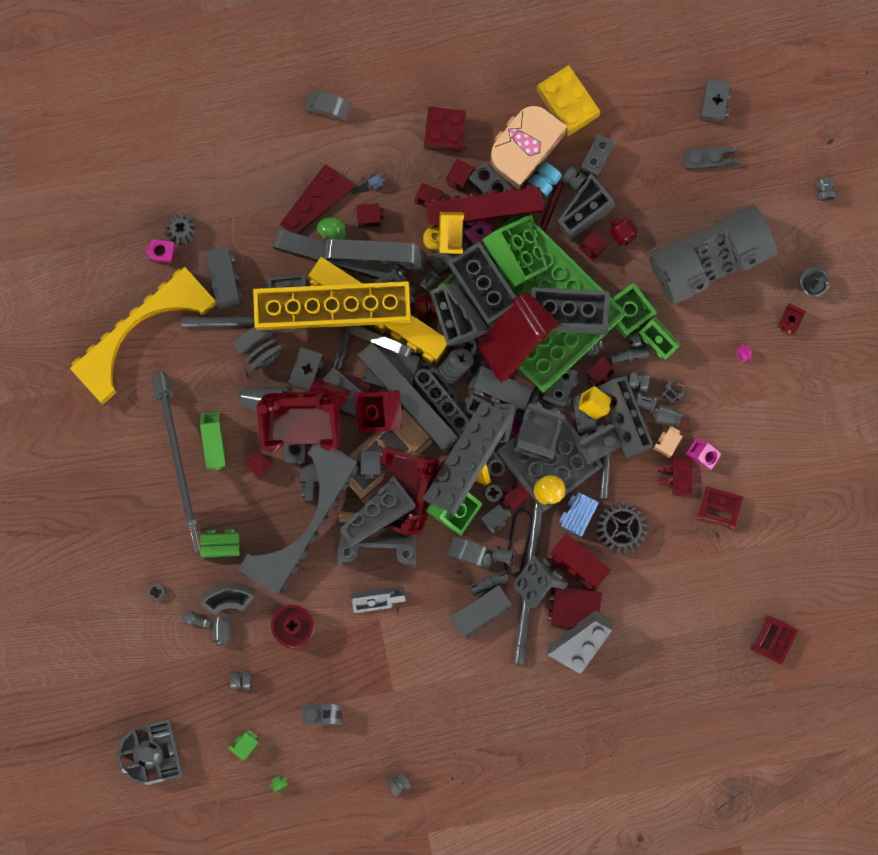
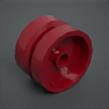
M289 604L275 612L271 620V631L274 638L281 645L287 648H299L308 643L312 638L314 622L312 616L305 608ZM292 623L297 625L294 631L289 628Z

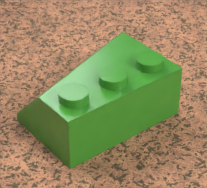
M532 214L494 231L483 239L511 289L548 270L542 248L537 244V230H533L531 224L533 221Z

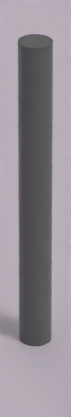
M605 422L606 426L613 425L611 422ZM611 453L604 456L602 461L600 499H608Z

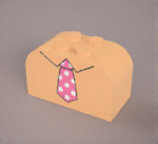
M530 106L523 109L516 118L512 116L506 124V130L504 132L500 131L496 136V141L492 148L491 165L501 178L507 180L512 188L517 190L523 189L541 163L546 160L565 136L567 126L548 111L538 106Z

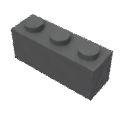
M483 366L476 367L468 387L473 390V394L482 398L484 396L489 397L490 402L513 404L516 406V413L517 411L525 410L533 390L512 379L501 383L491 370Z
M498 585L450 617L463 638L465 636L470 638L478 633L477 628L480 626L487 627L493 623V618L498 614L502 617L510 611L509 607L512 604Z

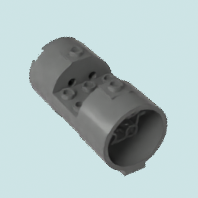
M751 204L716 220L715 225L688 238L676 239L647 253V257L663 293L668 301L674 305L709 288L708 283L737 269L740 272H744L776 257L777 248L764 217L758 208Z

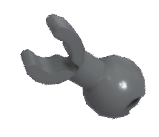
M192 610L182 615L186 625L197 624L208 629L211 628L212 621L197 617V614Z

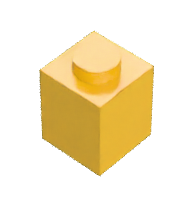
M593 386L582 393L579 409L597 420L607 415L610 411L611 397Z

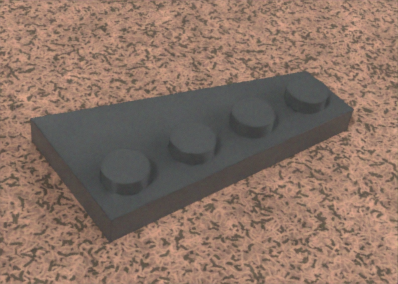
M393 476L359 512L340 528V533L350 547L412 511L416 505L395 476Z

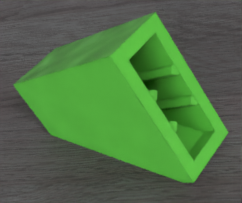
M220 411L201 414L200 428L206 469L219 470L226 466Z

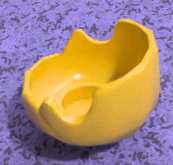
M544 476L534 486L536 499L544 505L560 502L565 495L564 482L558 476Z

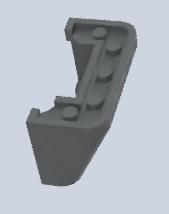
M382 528L350 547L340 533L337 556L338 565L348 566L349 562L358 557L359 547L397 548L396 555L398 561L406 564V568H416V534L404 535Z

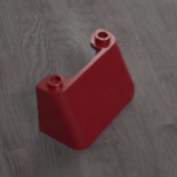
M528 291L523 295L519 293L511 301L513 305L490 329V332L481 335L477 339L479 342L477 347L495 377L501 383L514 376L527 357L547 338L551 331H555L560 325Z
M338 392L268 393L256 405L261 450L276 452L283 444H320V447L324 448L325 451H333L338 448Z
M384 447L380 460L382 465L387 467L382 487L395 476L416 506L415 509L383 528L404 535L420 534L426 525L428 512L425 510L429 503L423 500V497L439 472L440 461L432 457Z

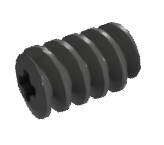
M466 349L453 350L436 368L438 379L445 384L457 382L472 366V355Z

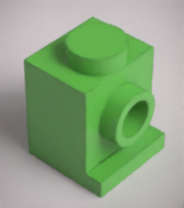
M248 730L244 735L240 734L234 741L235 747L230 746L228 749L245 761L259 743L256 740L258 736Z

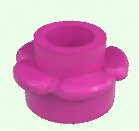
M739 344L740 347L735 349L738 358L742 362L750 361L751 349L748 345Z

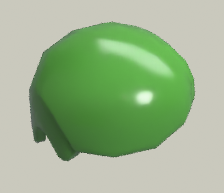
M328 217L322 219L317 225V233L321 234L323 239L327 236L339 240L346 238L345 224L339 218Z

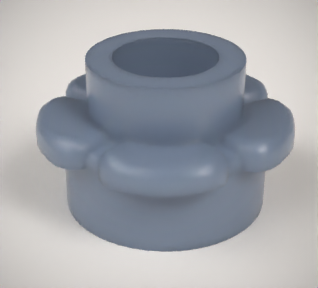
M381 174L367 180L369 183L368 187H373L376 190L384 186L385 178Z

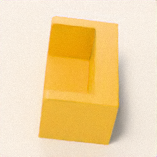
M440 212V253L463 254V212Z

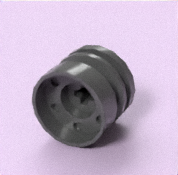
M253 327L233 344L240 356L250 354L246 358L245 363L251 364L249 368L252 372L267 367L284 351L282 345H277L279 342L277 338L268 341L273 334L271 330H256Z

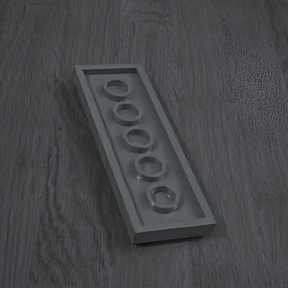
M481 402L423 497V500L455 515L514 416L507 411Z

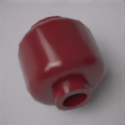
M618 217L611 223L613 227L610 229V234L619 245L625 244L626 246L637 238L638 229L628 217L623 219Z

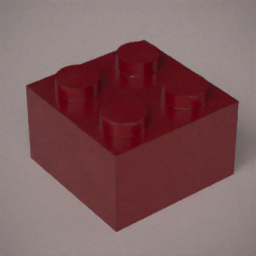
M428 106L424 149L462 153L466 111Z
M399 390L355 393L358 432L392 431L403 428Z

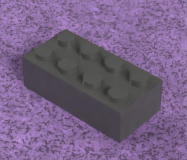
M478 242L465 250L463 254L457 255L447 263L488 328L491 329L513 305L511 301L514 299L515 294L481 243Z
M532 287L531 295L560 323L557 329L551 332L608 335L609 291Z

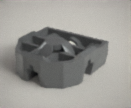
M170 719L135 727L121 739L117 758L120 770L131 781L143 785H151L184 776ZM147 728L150 740L140 742L137 730ZM167 729H168V731H164V732H160V733L153 734V733H155V732H159V731H163V730H167ZM167 742L170 758L164 759L165 752L161 744ZM152 743L157 748L153 750L149 747V744ZM133 753L135 764L124 767L121 756ZM140 760L143 761V762H145V763H146V764H145V767L142 766V765H141L140 763H138V762H139ZM176 767L178 768V769H174V770L162 772V771H164V770H168V769H172V768H176ZM157 768L159 779L149 782L147 770Z

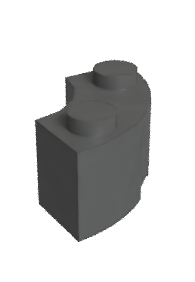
M222 583L207 590L200 598V605L214 615L227 608H236L244 611L255 597V589L241 583Z

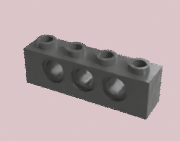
M627 377L616 378L599 386V390L611 397L608 414L626 458L639 455L653 448L654 445Z

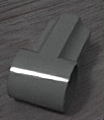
M581 395L573 397L572 403L576 416L575 425L577 433L584 434L596 431V420L579 409Z

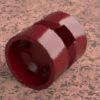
M431 296L415 297L416 313L420 321L430 320L432 316L438 318Z

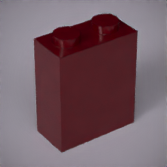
M555 587V591L551 590L550 602H553V610L549 609L547 621H551L550 626L573 629L577 626V623L594 611L600 612L602 592Z

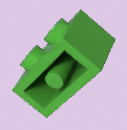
M656 317L639 332L641 339L646 344H650L654 348V352L665 360L681 345Z

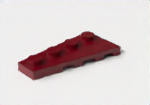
M325 164L280 225L287 231L299 234L332 205L339 202L347 193L355 189L356 186Z

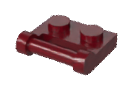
M706 486L697 520L710 521L734 530L743 496ZM706 508L732 514L731 520L706 513Z
M766 615V622L750 650L782 665L799 630ZM772 625H775L778 628L767 650H764L762 646Z

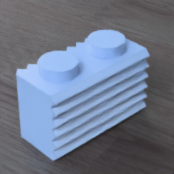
M579 492L576 496L572 495L568 503L571 507L568 513H563L559 521L562 523L560 528L581 538L599 502Z

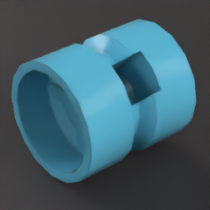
M542 162L537 169L538 175H533L527 184L540 187L541 196L547 198L553 189L552 185H556L559 182L562 174L552 165Z

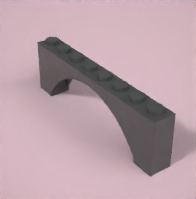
M313 444L308 453L316 466L320 493L316 514L307 530L299 539L279 551L261 555L248 553L238 571L276 594H279L281 591L285 592L290 584L287 581L290 575L294 576L300 566L297 564L301 558L305 559L310 551L307 548L310 542L314 543L320 534L317 532L321 525L325 526L329 519L327 514L330 509L334 510L340 501L337 499L341 492L345 493L350 484L347 481L350 476L354 477L360 468L357 466L358 460L338 448L333 451H325L324 448L320 447V444Z

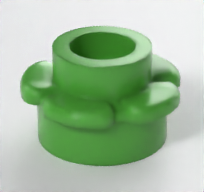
M282 776L276 777L271 780L270 788L272 787L274 792H278L288 787V779Z

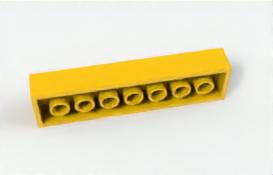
M320 257L308 275L311 286L362 284L322 257ZM412 315L411 323L380 324L374 327L383 334L384 332L390 334V338L393 341L402 342L406 346L413 348L411 353L421 354L423 356L422 359L431 365L432 363L437 365L449 347L443 335Z
M409 282L253 289L256 330L411 323Z

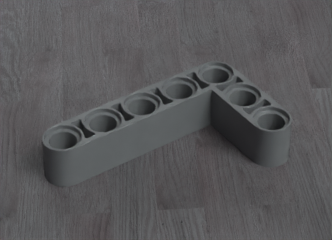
M328 239L325 260L402 265L409 272L425 273L427 253L413 243Z

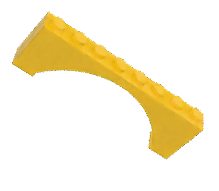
M186 268L178 269L174 272L173 278L168 283L167 281L163 282L154 295L150 294L144 299L143 305L133 308L127 319H121L111 333L106 332L100 338L101 341L97 345L93 344L86 350L87 354L82 358L78 357L72 362V367L70 368L72 372L102 405L117 393L113 386L115 358L122 341L137 324L150 316L167 311H192L204 316L216 305L214 298Z

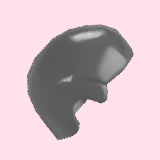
M816 266L809 267L803 271L800 277V284L806 295L816 298L827 293L830 280L827 273Z

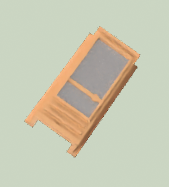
M402 409V429L376 431L350 456L358 461L360 451H380L381 456L384 447L420 454L433 442L409 413ZM381 460L380 475H375V479H364V475H359L358 470L354 477L350 476L347 481L364 504L382 487L387 466L382 465Z

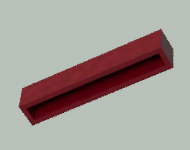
M535 185L525 186L522 190L508 188L505 189V192L501 193L493 190L486 192V195L480 196L479 193L468 194L466 198L451 196L448 198L449 200L445 201L437 198L429 200L430 203H426L429 228L439 227L440 212H463V224L542 213L544 210L540 187H535Z

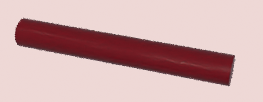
M561 182L555 185L539 227L544 232L547 229L564 185Z

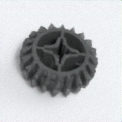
M618 502L617 509L611 504V512L605 508L603 511L606 516L599 515L603 522L598 521L596 523L597 526L602 527L597 529L596 533H603V535L598 537V540L600 541L605 538L606 541L602 546L605 547L609 543L611 546L608 551L611 552L616 547V554H619L620 549H623V554H627V548L634 552L633 545L640 548L641 545L638 540L641 542L646 540L641 534H648V531L642 530V528L648 527L647 523L642 524L646 516L639 518L642 511L638 510L635 513V505L631 507V510L628 509L629 503L627 502L624 508H622L621 502ZM625 513L631 517L622 521L618 517L616 518L614 514ZM608 519L612 521L615 527L614 532L610 536L606 529ZM634 521H636L638 527L636 538L630 531V525ZM629 522L625 528L627 532L621 531L615 535L619 528L617 527L618 524L622 526ZM618 536H624L630 542L620 544L613 540Z

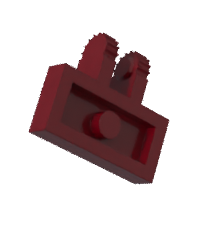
M673 456L672 467H658V472L672 473V479L660 478L657 479V484H672V495L692 496V459L690 457Z

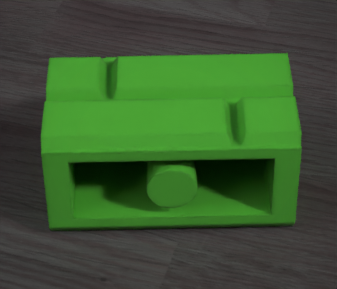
M226 529L224 533H216V530H205V534H200V554L202 559L241 556L240 534L235 533V529Z

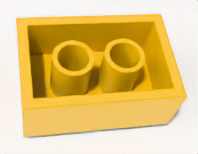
M569 65L537 85V92L552 115L567 126L565 132L567 137L600 115L599 108Z

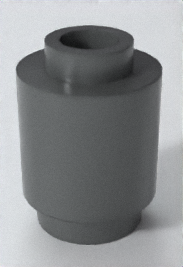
M660 404L659 408L655 407L652 418L656 419L655 423L678 427L682 413L678 412V409Z
M215 617L214 622H212V642H216L218 646L228 645V642L232 641L229 617Z

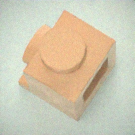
M670 427L668 432L663 431L658 439V442L661 444L656 443L653 449L670 458L683 436L679 435V430Z

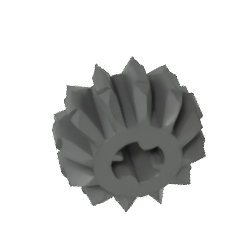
M182 213L181 218H179L178 214H174L175 220L168 218L170 224H165V228L168 230L165 232V235L170 236V242L176 240L177 246L180 245L181 241H183L184 245H187L186 239L194 240L191 235L197 234V231L193 229L197 225L196 223H191L193 220L191 216L186 219L185 213ZM179 226H180L181 228H182V226H184L183 228H184L185 231L182 232V233H181V231H180V232L178 233L177 228H178Z

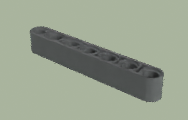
M278 229L273 249L318 262L320 257L325 259L327 242ZM328 261L339 269L376 280L392 272L393 264ZM397 265L399 269H403L402 265Z
M372 342L357 355L387 390L400 391L401 406L445 454L456 445L459 438Z
M426 369L419 370L415 375L417 384L458 435L461 436L470 422L431 372ZM422 373L429 375L427 383L423 384L419 381V376ZM439 388L442 393L441 396L433 398L431 396L432 389ZM445 403L453 404L454 409L451 413L443 411ZM457 418L465 419L466 424L463 428L455 426ZM493 451L486 465L488 472L492 476H500L505 471V465ZM495 462L502 465V470L499 473L491 471V465Z

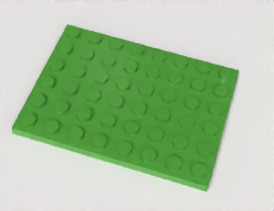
M527 215L511 217L500 228L518 221ZM534 221L531 222L533 230H537V244L542 248L548 270L511 289L515 296L519 293L523 295L527 291L531 294L532 287L604 291ZM483 243V244H482L483 248L485 249V251L487 252V254L489 255V257L491 258V260L493 261V263H494L495 266L497 267V265H496V263H495L493 257L491 256L489 250L487 249L485 243ZM451 273L438 287L444 284L458 285L482 319L454 274ZM611 297L608 332L626 315V312ZM550 332L547 338L521 364L522 366L519 370L544 393L604 335Z

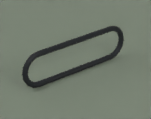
M527 510L517 511L513 518L507 550H510L517 515L525 512L529 515L530 521L520 569L512 573L508 570L507 563H504V569L510 575H518L523 569L533 518Z

